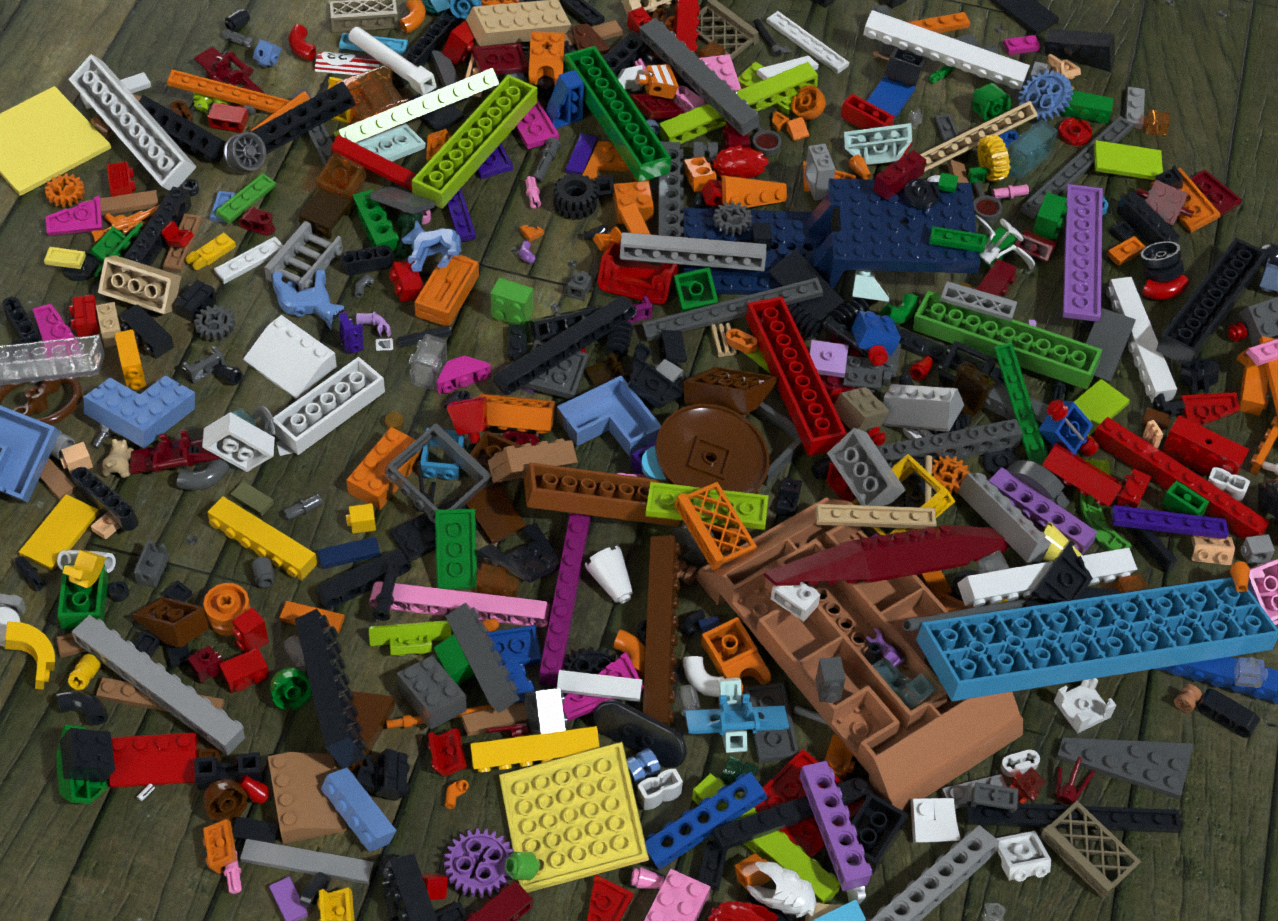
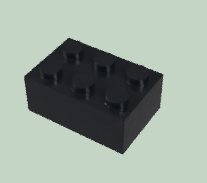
M870 792L853 818L851 825L854 824L856 828V838L858 843H861L864 848L865 861L870 864L872 874L874 875L904 828L908 814ZM840 842L842 845L848 846L847 843Z

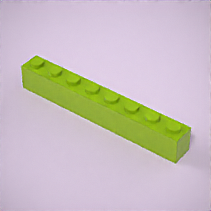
M710 773L693 789L692 800L699 805L703 799L707 797L712 798L718 794V790L725 786V783L722 779ZM736 793L735 798L741 799L740 795ZM725 803L717 806L718 811H724L727 808ZM752 808L734 821L756 814L757 811L755 808ZM776 831L743 843L762 859L765 858L768 862H774L782 868L797 872L799 878L810 882L817 903L828 904L838 893L840 883L837 877L832 873L826 872L817 860L811 859L806 855L802 847L793 844L784 832Z

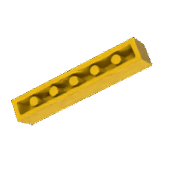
M223 496L207 512L209 524L214 529H220L229 538L239 541L243 547L255 551L259 557L269 558L275 567H281L293 578L297 577L302 581L317 565L316 553Z
M597 726L470 743L473 769H478V773L491 771L490 767L499 766V770L512 768L511 764L520 763V767L533 765L532 761L541 760L542 764L553 761V758H564L600 748Z

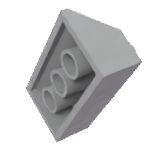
M891 384L883 401L884 406L890 412L882 425L949 432L964 407V403L957 388Z
M853 428L827 453L862 506H885L892 503L905 491V488L865 431Z

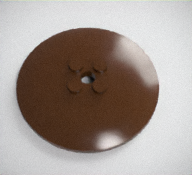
M694 404L675 411L664 421L656 438V459L659 468L670 484L704 488L718 482L722 490L755 494L762 486L768 474L770 462L768 447L759 430L741 414L720 405ZM706 456H712L715 461H708Z

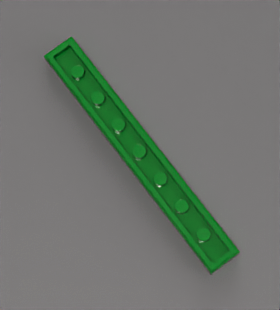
M1010 342L994 347L995 355L1015 419H1017L1023 433L1022 441L1028 461L1042 466L1047 457V451L1039 431L1013 343Z

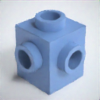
M260 39L254 49L253 59L257 60V64L267 68L268 65L274 67L279 60L282 48L269 41Z

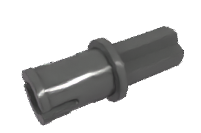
M317 493L303 501L299 500V503L285 509L284 515L288 520H291L303 513L308 514V511L323 505V501Z

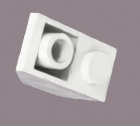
M642 65L625 68L620 71L617 79L625 90L637 91L641 90V86H644L636 84L637 74L643 75Z

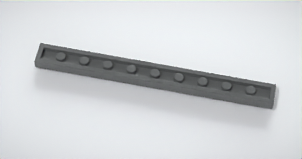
M1121 116L1118 117L1021 206L1020 211L1032 219L1037 218L1047 192L1058 196L1062 195L1066 191L1068 184H1074L1095 164L1094 142L1096 140L1118 143L1133 129L1134 124Z
M817 277L643 322L642 327L648 342L658 339L662 330L686 332L746 316L749 302L783 296L786 305L821 297L823 296V290Z

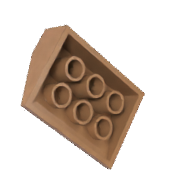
M287 752L268 756L283 844L348 831L346 821L320 789L326 776L336 772L335 760L331 754Z

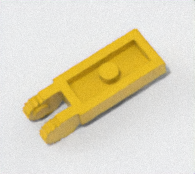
M222 233L198 250L192 251L187 255L185 261L188 264L193 263L192 267L195 270H199L234 249L236 243L227 234Z

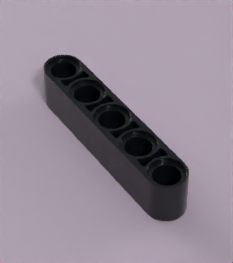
M78 467L72 471L71 477L78 491L125 531H131L138 526L139 521L132 506L89 469Z
M395 549L321 584L316 588L315 594L324 609L330 610L372 590L374 583L383 582L389 561H394L393 567H395L396 562L400 564L397 577L407 573L412 565L402 549Z

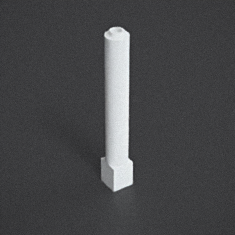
M355 27L350 31L349 40L410 82L411 88L424 96L437 87L434 75L421 65L419 67L415 66L360 27Z

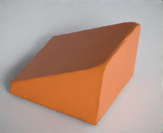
M802 117L787 122L786 130L793 141L809 137V132Z

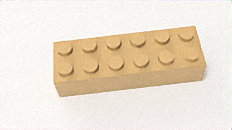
M559 0L472 7L466 19L479 46L527 42L531 39V32L566 34L571 26Z

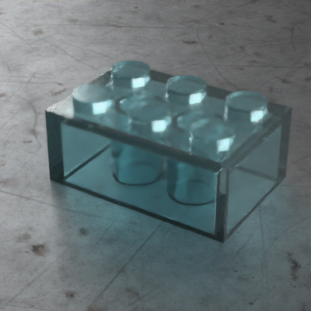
M1041 120L1037 124H1033L1027 132H1023L1017 140L1012 141L1007 148L1010 160L1009 173L1020 180L1052 154L1058 130Z

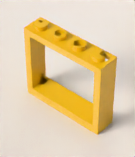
M909 454L891 468L900 482L906 479L912 472H915L937 492L920 507L935 508L936 518L955 503L950 492ZM857 498L851 502L853 505H861ZM869 527L877 535H887L879 527ZM896 528V529H894L890 534H894L895 532H899V533H900V532H906V531H910V530H919V529H917V528Z

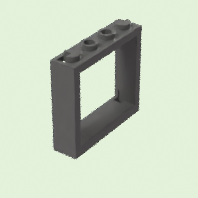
M762 402L752 412L795 439L769 466L768 474L763 482V485L767 486L804 449V446L793 422Z
M437 423L386 466L384 473L388 481L395 483L400 488L401 493L413 500L415 506L419 510H423L433 523H435V510L439 509L398 471L402 465L431 440L477 482L470 491L448 510L461 509L489 484L492 477L483 466Z

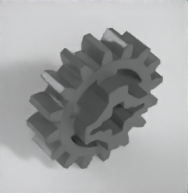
M734 201L730 205L724 202V206L719 205L718 209H715L713 222H715V227H719V231L724 230L726 235L731 232L732 236L736 232L741 235V231L747 232V228L751 227V210H747L746 205L741 207L740 202L737 205L734 204Z
M214 305L213 308L207 306L206 311L201 309V314H196V320H194L196 332L200 333L201 338L206 336V340L213 338L216 341L218 337L223 340V336H230V331H234V326H236L234 313H231L229 308L224 310L223 305L220 308H217V305Z

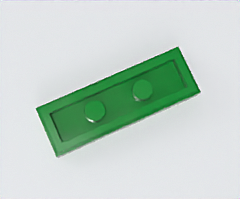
M934 226L931 228L929 244L984 253L986 235Z

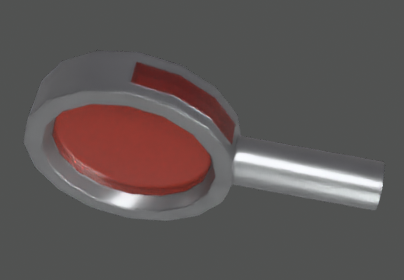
M759 123V127L755 128L756 134L752 140L753 149L763 152L764 155L777 153L781 147V137L774 131L763 130Z
M978 181L974 182L973 187L978 196L974 200L975 215H978L986 222L997 220L1002 212L1001 202L995 197L985 195Z

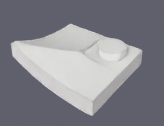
M954 798L910 800L913 843L960 841Z

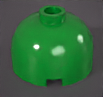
M284 668L278 671L271 680L270 695L275 705L281 709L286 710L289 707L297 709L303 706L311 697L309 678L305 672L298 668Z

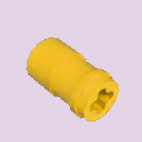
M92 654L84 655L76 665L75 670L70 673L68 678L69 685L75 690H83L87 687L90 680L101 667L100 660Z

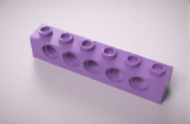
M1001 468L989 480L992 485L998 488V491L1010 500L1014 507L1021 510V514L1026 519L1033 522L1038 530L1044 532V526L1050 521L1069 541L1072 540L1074 542V547L1082 555L1094 543L1097 531L1004 468Z
M827 761L802 766L799 777L842 891L868 885L872 876V869L870 864L866 863L864 848L861 843H858L856 838L857 831L854 824L851 825L849 820L848 807L844 806L842 802L841 789L835 784L833 769L829 768ZM840 842H845L848 846H844ZM847 861H852L856 865H850Z

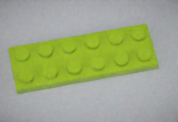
M650 482L646 516L683 520L674 506L677 496L683 493L687 495L701 488ZM715 489L707 493V497L718 500L719 495ZM723 490L745 528L765 530L769 495ZM697 498L690 499L692 505L701 507L703 500ZM706 501L703 506L704 509L713 512L716 507L715 504ZM718 506L716 513L728 516L729 512L727 508ZM701 513V520L710 524L712 516ZM715 518L713 524L725 525L726 521ZM728 522L727 526L738 527L736 524Z

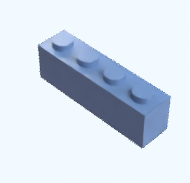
M348 767L328 774L320 789L367 850L372 852L390 844L397 830Z

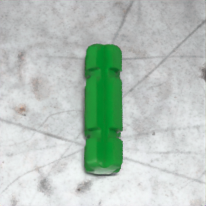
M945 64L930 74L928 81L931 84H935L938 80L954 71V67Z

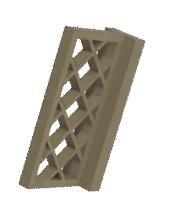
M396 0L330 2L332 32L351 31L355 27H360L363 30L398 28Z
M708 0V5L701 9L699 16H697L700 19L699 22H701V26L696 29V31H699L698 37L722 55L729 54L726 48H735V51L730 54L731 60L751 44L755 46L759 42L758 31L717 0ZM709 12L712 14V17H703V15ZM722 21L724 26H714V22ZM703 22H712V26H703ZM724 30V35H714V31ZM726 30H734L735 34L726 35ZM703 31H712V35H704ZM724 39V44H716L714 40ZM726 39H735V43L726 44ZM737 39L747 40L745 43H737Z
M1078 801L1071 805L1051 825L1049 824L1040 836L1103 899L1141 863L1125 845ZM1077 809L1083 815V821L1072 820L1071 813ZM1059 824H1067L1069 834H1061L1055 827ZM1072 825H1082L1084 835L1072 834ZM1087 826H1095L1099 830V836H1089ZM1073 839L1084 840L1085 849L1075 848L1073 846ZM1088 840L1099 841L1100 850H1089ZM1103 841L1112 842L1115 845V851H1104ZM1089 854L1100 855L1101 865H1093L1089 861ZM1104 855L1115 856L1116 866L1105 865ZM1119 856L1129 858L1133 864L1129 867L1120 866ZM1105 870L1116 871L1117 879L1113 883L1105 876Z

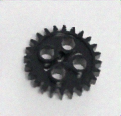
M591 646L589 652L582 648V654L575 651V658L568 657V662H564V669L562 670L599 674L604 670L600 667H606L611 662L614 663L616 661V653L609 655V649L603 653L601 652V647L594 651Z

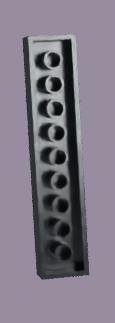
M1235 238L1163 332L1156 351L1190 367L1260 272L1268 252Z

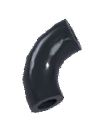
M69 690L56 693L62 713L74 710L80 711L85 715L89 725H100L107 721L108 713L103 703L90 692Z

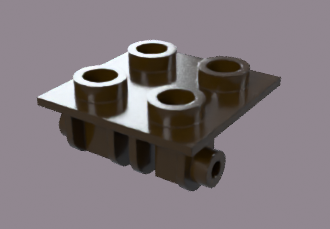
M613 352L607 355V361L585 368L595 388L619 376H622L627 383L629 382L630 375L620 358Z

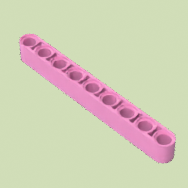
M383 582L373 584L369 602L372 607L376 608V596L381 593ZM395 584L392 595L394 597V604L391 605L390 610L446 616L466 602L471 608L475 607L481 616L478 619L481 621L495 618L499 623L545 627L548 625L551 606L548 602L542 600Z

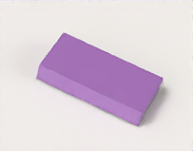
M290 876L269 886L285 921H298L308 916L305 907L300 904V897Z

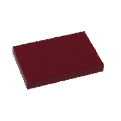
M520 43L472 47L471 52L479 73L493 68L495 75L529 72V65Z
M649 94L629 95L638 110L648 119L674 118L685 113L669 98Z
M1205 169L1190 178L1219 211L1220 217L1242 203L1240 197Z

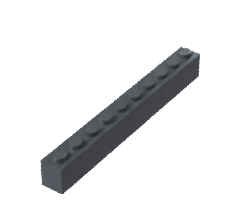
M654 18L640 27L641 39L664 62L670 64V67L742 136L759 127L758 112L752 109L746 100H742L737 92L731 89L723 79L721 80L714 70L709 69L706 63L700 60L694 51H690L686 44L676 37L674 32H670L663 22Z

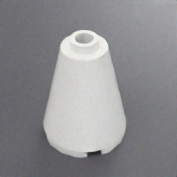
M615 546V550H611L609 547L590 557L591 562L589 564L586 562L585 568L616 603L624 604L631 599L633 594L620 547Z

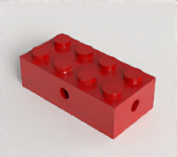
M1179 415L1168 433L1162 452L1185 466L1191 467L1203 475L1210 476L1213 467L1224 469L1231 475H1238L1249 449Z

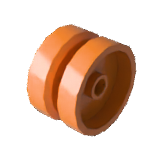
M235 583L216 585L205 595L203 603L209 627L215 633L225 636L234 635L232 632L234 629L232 620L250 609L247 592L243 587Z

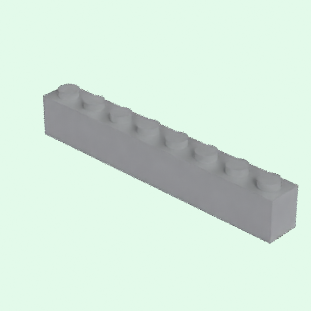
M622 232L620 259L764 271L766 244Z

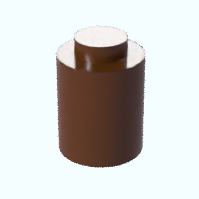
M1147 407L1141 425L1147 426L1149 421L1154 420L1163 432L1164 429L1168 430L1171 419L1168 418L1169 414Z

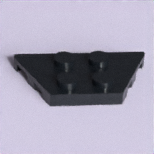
M1072 540L1065 544L1031 592L1032 596L1053 603L1078 600L1093 578L1088 569H1086L1082 557L1076 555L1073 549L1075 544Z

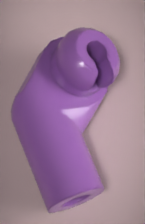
M523 241L519 250V257L523 261L532 264L536 257L529 250L531 243Z

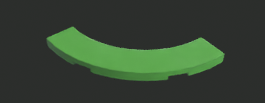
M1080 493V510L1085 524L1097 531L1095 537L1097 543L1106 551L1130 548L1131 543L1124 540L1108 526L1101 506L1094 501L1095 497L1090 494L1085 496Z

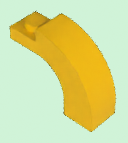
M7 621L5 649L22 650L29 653L37 663L35 689L44 690V683L49 682L50 671L55 669V653L51 642L44 633L29 624Z

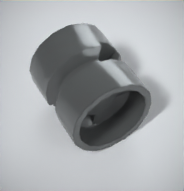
M693 141L692 158L704 156L707 162L713 164V159H716L718 155V142H707V144H704V142Z

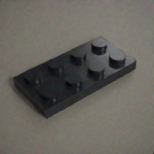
M457 497L437 508L439 510H448L460 498ZM426 513L390 530L391 537L410 562L436 550L435 523L429 519Z

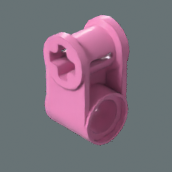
M685 86L678 87L673 102L685 113L705 105V101L701 96Z

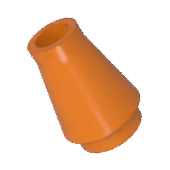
M857 154L848 161L849 168L862 179L867 180L871 177L872 174L862 156Z
M1245 562L1233 563L1230 568V574L1236 591L1245 592L1248 590L1250 568Z

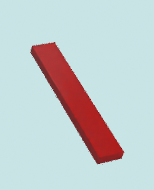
M337 134L330 149L331 151L412 191V179L417 175L416 173Z

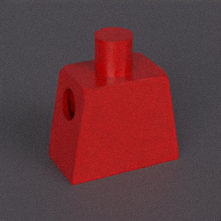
M486 396L449 403L447 410L457 434H468L470 444L478 443L480 440L479 432L484 431L488 426Z

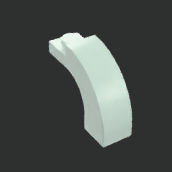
M719 679L720 695H727L728 705H740L742 701L741 679ZM730 730L722 735L726 753L747 751L746 730Z

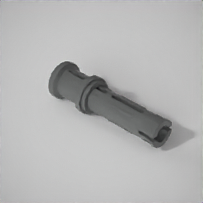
M548 138L546 147L541 151L542 158L532 176L535 177L536 184L542 183L551 161L555 160L556 152L561 148V142L556 138Z

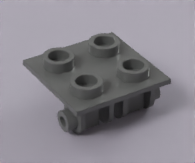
M847 356L843 386L866 387L874 395L877 389H881L883 365L875 366L870 362L869 358Z

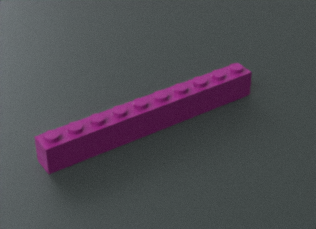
M570 513L540 667V685L557 687L559 670L564 668L591 515Z

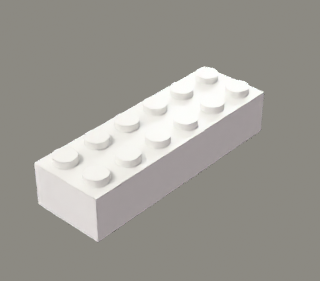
M357 357L273 417L275 435L297 455L301 454L385 392L384 378L360 357Z

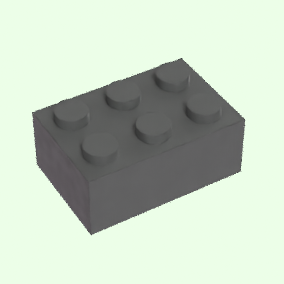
M433 656L397 673L398 690L430 729L466 712L465 693Z

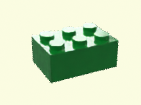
M105 563L98 579L89 588L70 582L68 579L69 575L62 573L57 615L61 629H75L89 615L95 619L99 618L104 622L109 578ZM63 564V569H64V566H65V565H73V566H74V564Z

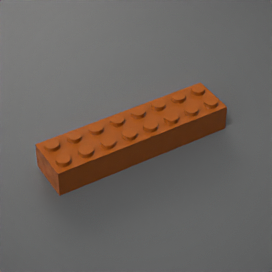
M531 462L524 477L526 505L530 508L679 527L681 520L646 516L650 482L670 484L669 481Z

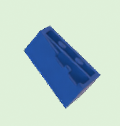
M575 70L559 75L545 111L556 129L583 120L584 83Z

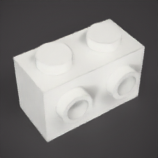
M800 582V585L794 586L774 585L770 599L804 622L818 607L820 594L813 587Z

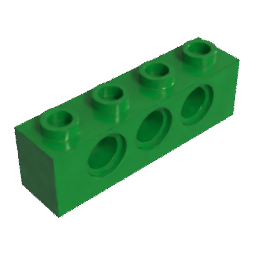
M373 189L352 195L353 207L372 246L387 245L392 248V252L397 251L398 234L393 232V225L391 220H387L385 208H381L380 202L370 198L371 192H374Z

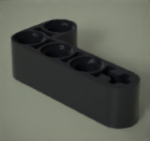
M12 296L7 297L2 303L6 318L19 339L9 343L6 349L11 364L20 366L42 357L45 350L38 331L19 299Z

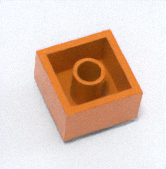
M649 181L614 184L613 199L618 224H624L618 210L634 202L644 222L653 221L654 206Z

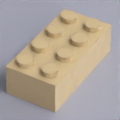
M114 255L104 259L98 293L166 314L173 312L175 309L174 302L177 298L181 276Z

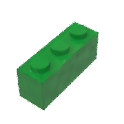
M1072 90L1074 93L1071 95L1072 101H1067L1070 106L1064 107L1065 112H1059L1060 115L1108 124L1114 98Z

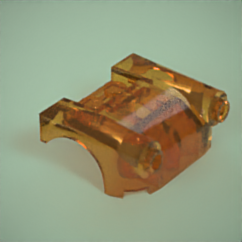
M385 65L336 82L339 84L344 81L352 94L356 106L352 107L351 111L359 122L412 101L401 97L390 81L392 72Z

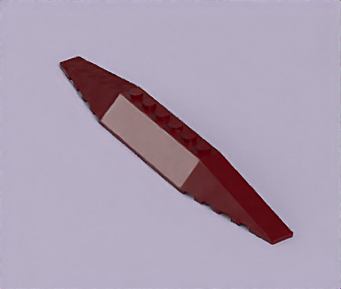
M941 525L852 540L765 571L764 576L775 586L800 585V582L807 581L809 585H818L819 581H828L829 584H836L837 580L856 583L857 580L865 579L866 583L967 566L972 560L978 562L982 560L983 556H994L996 551L1002 553L1011 546L993 528Z

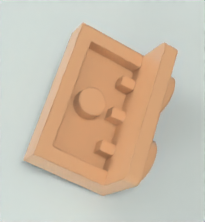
M1052 54L1048 55L1047 65H1051L1050 71L1053 70L1055 74L1059 71L1061 75L1064 74L1068 79L1081 75L1080 68L1069 60L1061 61Z

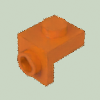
M613 227L610 234H595L593 240L600 251H606L612 241L621 243L622 233L618 227Z

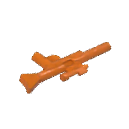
M160 205L145 212L141 210L128 217L124 215L113 217L110 213H107L104 218L111 224V227L114 226L119 231L122 230V233L125 235L132 231L139 222L153 216ZM142 221L143 225H142L141 228H143L144 225L146 224L145 221H144V222ZM111 227L91 232L95 245Z

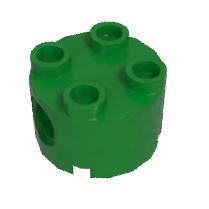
M993 82L982 88H977L973 92L972 110L987 122L1002 115L1005 111L1008 112L1010 109L1011 98Z

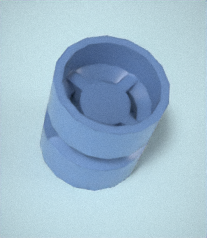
M649 748L637 753L636 758L631 756L627 759L632 786H636L645 780V776L650 778L661 770L656 756Z

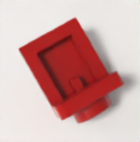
M171 221L161 231L168 246L185 247L194 237L192 231L178 229L174 221Z

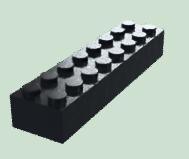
M315 609L296 618L295 623L325 748L341 767L345 769L367 758L365 753L367 745L360 734L363 730L356 718L359 715L358 711L352 703L354 695L348 687L350 679L344 671V668H346L345 661L340 656L342 648L336 640V637H338L337 630L334 626H330L326 615H321Z

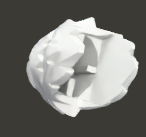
M756 862L755 865L759 867V870L773 879L776 889H768L757 885L747 886V890L755 900L766 904L770 908L782 910L785 914H796V917H802L809 913L813 916L817 903L810 882L799 878L797 872L782 868L777 863Z

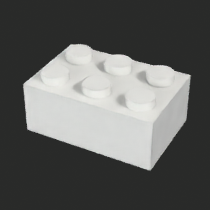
M230 412L204 428L202 447L248 472L273 457L275 438Z

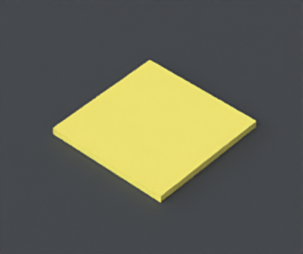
M55 86L0 113V175L20 196L52 180V177L56 178L58 174L61 175L111 149L110 143Z
M622 742L499 775L513 851L532 852L540 864L539 871L532 880H518L521 887L527 893L649 860Z

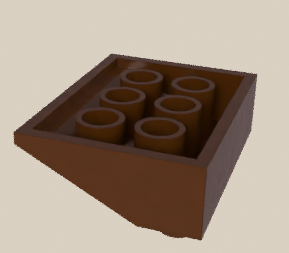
M716 366L684 380V402L691 403L692 405H720L734 410L741 415H748L760 406L777 383L778 377Z

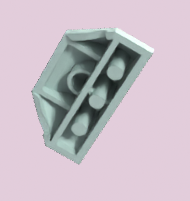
M912 124L844 132L845 149L853 156L857 154L862 156L867 165L896 162L902 157L912 142Z

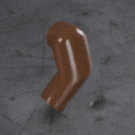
M96 115L91 119V124L106 135L110 133L111 128L103 122L101 116Z

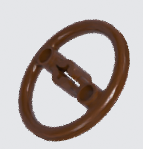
M41 370L23 374L10 380L0 388L1 405L4 398L14 389L30 382L42 380L43 383L40 387H31L25 392L27 403L13 410L31 417L34 412L41 413L48 409L49 405L46 397L50 393L60 390V383L64 382L71 386L73 395L65 407L52 415L36 419L49 425L56 424L72 414L82 399V390L77 379L70 374L55 370Z

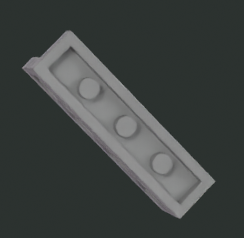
M948 281L940 301L1008 321H1012L1017 306V301Z

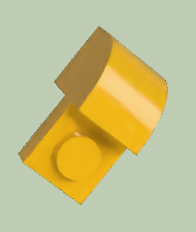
M79 550L74 566L65 565L62 573L69 575L68 579L70 582L89 588L98 579L106 557L90 551Z

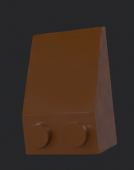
M161 597L132 614L136 621L161 641L175 647H183L187 642L200 637L202 633L209 630L204 607L166 597Z

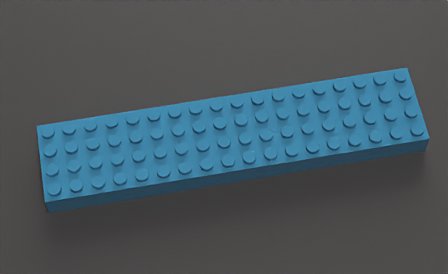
M1230 577L922 622L916 641L951 701L1273 650L1278 640V628L1249 589L1245 592L1236 591L1234 581Z

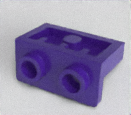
M346 312L339 313L340 340L345 354L363 350L362 324L353 325L352 319H348Z

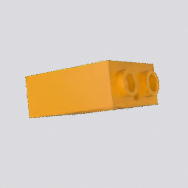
M134 330L114 333L126 386L131 390L146 387Z

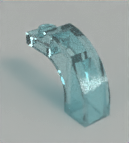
M885 657L872 665L908 708L918 706L936 690L922 673L915 679L910 680Z

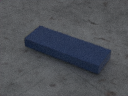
M376 537L318 549L322 569L381 556Z

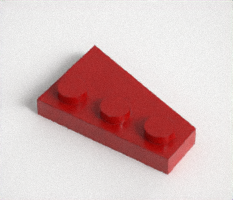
M1236 392L1182 395L1180 401L1184 400L1185 404L1183 409L1184 418L1200 426L1230 416L1240 410Z
M595 875L587 921H621L634 897V893Z

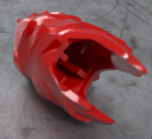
M742 145L731 146L720 151L716 159H713V171L721 179L722 175L750 179L765 171L764 167L768 165L769 161L767 157L763 156L764 154L761 151L753 150L752 148H742Z
M726 901L721 903L716 909L712 908V914L708 917V920L777 921L778 916L767 910L764 906L750 902Z

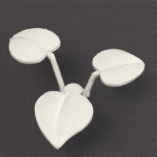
M975 215V221L990 234L985 244L984 253L981 252L979 254L987 264H990L995 258L998 259L1005 253L1014 250L1025 260L1030 271L1034 268L1035 262L1031 256L1014 244L998 253L1000 251L998 246L1010 233L1020 241L1024 239L1009 222L1003 218L1000 219V223L1008 231L996 244L992 243L990 245L993 236L996 234L985 220Z

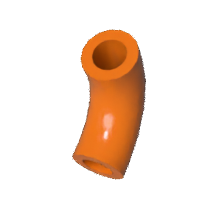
M408 0L406 3V8L410 13L399 20L405 34H409L419 28L425 20L426 9L421 0Z
M620 629L614 642V649L628 654L639 678L642 680L645 673L646 648L636 636Z

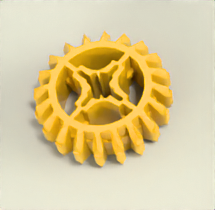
M998 135L983 137L978 142L977 147L979 167L987 168L986 177L988 181H1000L1009 174L1010 160L1007 152L1008 149H1006L1003 139Z

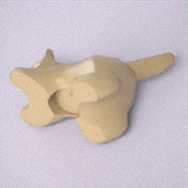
M113 439L110 454L103 460L102 475L108 477L112 473H119L122 478H126L131 475L129 473L128 460L131 459V452L134 449L128 448L126 440L117 441Z

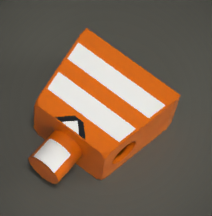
M670 64L648 65L643 75L637 74L636 84L644 85L649 95L673 99L679 87Z

